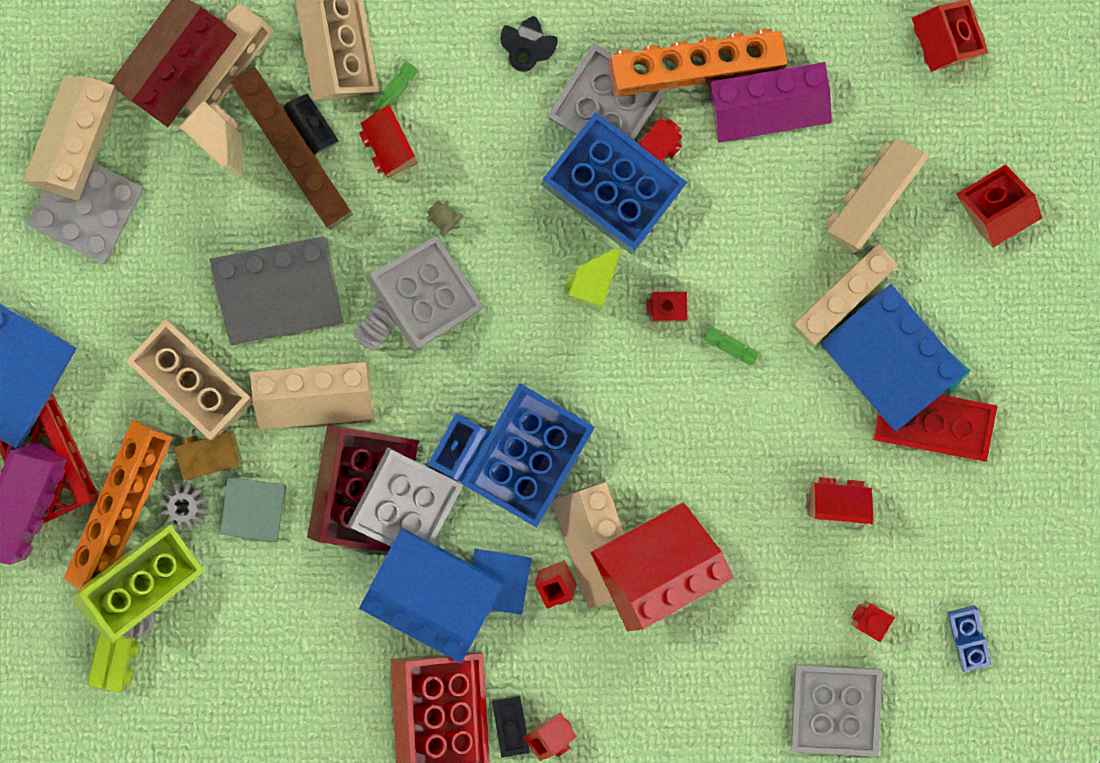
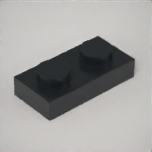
M308 93L288 101L283 106V109L314 155L333 147L339 142Z
M521 695L492 699L501 758L530 753L529 745L524 739L527 731Z

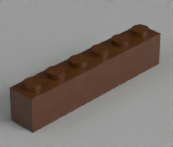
M254 66L230 83L326 228L331 230L354 215L256 67Z

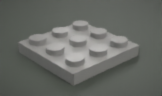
M593 43L547 117L577 136L596 111L634 141L667 89L614 97L608 62L612 54Z
M93 162L79 201L44 190L27 225L106 265L145 188Z
M437 235L366 278L414 351L484 308Z
M387 448L348 526L389 546H392L402 527L433 544L463 485L430 467Z
M795 664L791 752L878 757L883 670L879 668Z

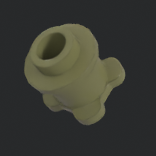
M438 200L427 211L430 215L427 221H432L442 231L441 235L443 237L463 219L461 213L457 214L448 206V200L443 204Z

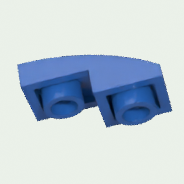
M972 605L947 612L962 671L967 672L991 666L987 641L982 632L978 608Z

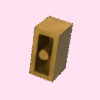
M225 429L212 441L208 438L198 440L197 435L181 439L182 445L174 447L183 481L243 465L234 431L226 433Z

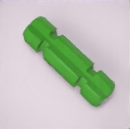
M405 62L399 69V75L396 74L384 89V95L379 96L375 101L374 106L376 109L380 110L389 104L391 107L393 106L391 103L397 101L409 85L408 81L412 80L417 74L418 70L409 62Z
M714 327L708 329L704 336L706 342L718 345L717 348L735 358L740 357L741 361L748 365L754 364L758 357L757 351L750 347L745 348L743 343L726 334H720L721 331Z

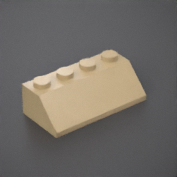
M295 0L313 100H340L379 92L363 0Z
M90 77L63 78L22 181L24 184L79 201L118 100L114 85Z
M203 100L179 128L227 171L238 179L244 176L242 135L236 130L240 125L215 102L209 106Z
M895 139L891 144L886 141L876 154L880 159L875 166L872 167L869 164L860 175L859 179L863 182L857 190L851 188L843 198L842 202L846 205L840 213L834 211L825 223L828 229L824 234L851 254L859 251L929 158L928 154L899 139Z
M167 319L126 360L138 374L210 441L234 423L253 403L252 396Z
M369 362L250 372L252 401L259 430L374 420Z
M603 481L554 498L552 501L588 608L613 603L590 552L624 534L607 482Z

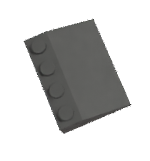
M324 236L210 258L215 289L230 345L344 323L328 241Z

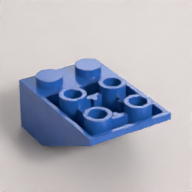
M456 413L428 465L462 483L491 431Z

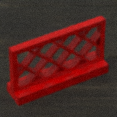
M51 394L38 416L36 427H32L30 430L33 432L30 445L37 443L39 435L46 437L50 443L49 449L67 458L64 466L65 474L57 484L54 500L47 516L42 518L44 523L91 503L99 497L54 395ZM0 439V454L5 463L10 450H13L14 447L9 444L7 448L6 442ZM62 488L72 491L76 500L75 503L68 506L58 502ZM56 506L62 508L55 512Z

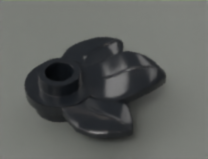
M531 16L523 21L518 29L504 25L500 36L502 47L509 53L511 66L519 72L530 71L537 62L548 60L558 45V37L551 35L543 36L541 25L536 16ZM519 54H527L529 57L528 61L521 63L518 60Z

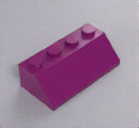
M825 62L712 81L708 86L718 143L832 123L830 85Z
M39 443L10 450L0 473V563L12 565L29 557L33 549L31 543L34 536L43 526L44 521L42 517L45 510L50 507L54 500V489L65 474L64 466L67 458Z

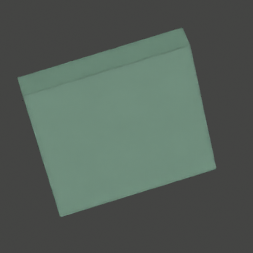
M228 477L220 535L278 542L286 485Z

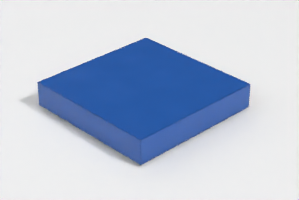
M474 549L472 565L505 582L490 610L522 615L532 557Z

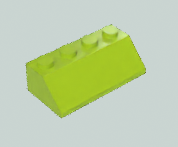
M615 248L578 266L576 273L570 272L564 288V293L568 294L567 301L600 312L622 249Z
M167 525L160 527L69 597L85 619L108 640L114 642L205 571L173 526Z

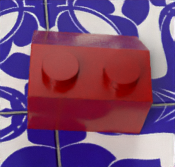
M970 0L938 5L911 18L914 24L915 35L920 41L924 52V60L929 66L930 72L946 69L989 53Z
M390 104L384 106L360 123L363 131L359 132V135L365 147L371 146L376 155L371 160L378 174L384 172L386 177L389 178L418 164Z
M1006 164L957 193L960 202L976 229L993 248L1042 219L1036 195Z
M819 477L818 482H811L808 516L822 520L873 524L872 488L864 487L865 481L847 480V485L836 484V478Z

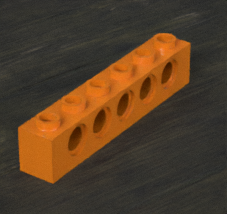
M762 29L756 31L755 35L744 36V33H734L727 36V39L716 40L715 37H707L699 40V43L688 44L687 41H679L666 48L652 45L643 48V51L631 52L630 49L619 50L610 57L608 68L614 97L706 84L712 81L781 70L788 63L781 31L772 32V29ZM747 48L756 49L759 57L753 58L749 56ZM718 53H728L732 61H722ZM690 57H700L704 65H694ZM669 60L673 62L676 69H665L662 61ZM637 64L643 65L648 73L644 75L638 74L633 66Z
M132 419L65 573L64 580L80 589L121 558L172 441V436L153 426Z

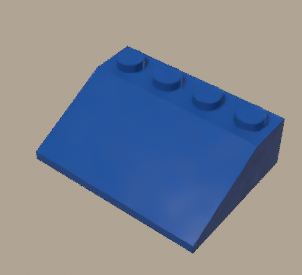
M595 111L542 179L541 186L632 255L687 184V181Z
M892 284L871 299L820 343L894 432L899 430L967 373Z
M0 303V439L18 449L22 446L77 347L19 311Z
M519 383L461 484L537 528L595 426Z
M402 527L359 609L462 663L505 582Z

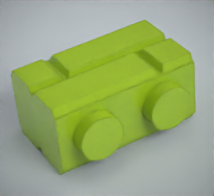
M99 631L87 685L120 693L125 690L126 686L130 687L134 676V670L130 669L132 658H137L141 642L136 641L134 637L127 639L125 636H121L116 641L111 642Z

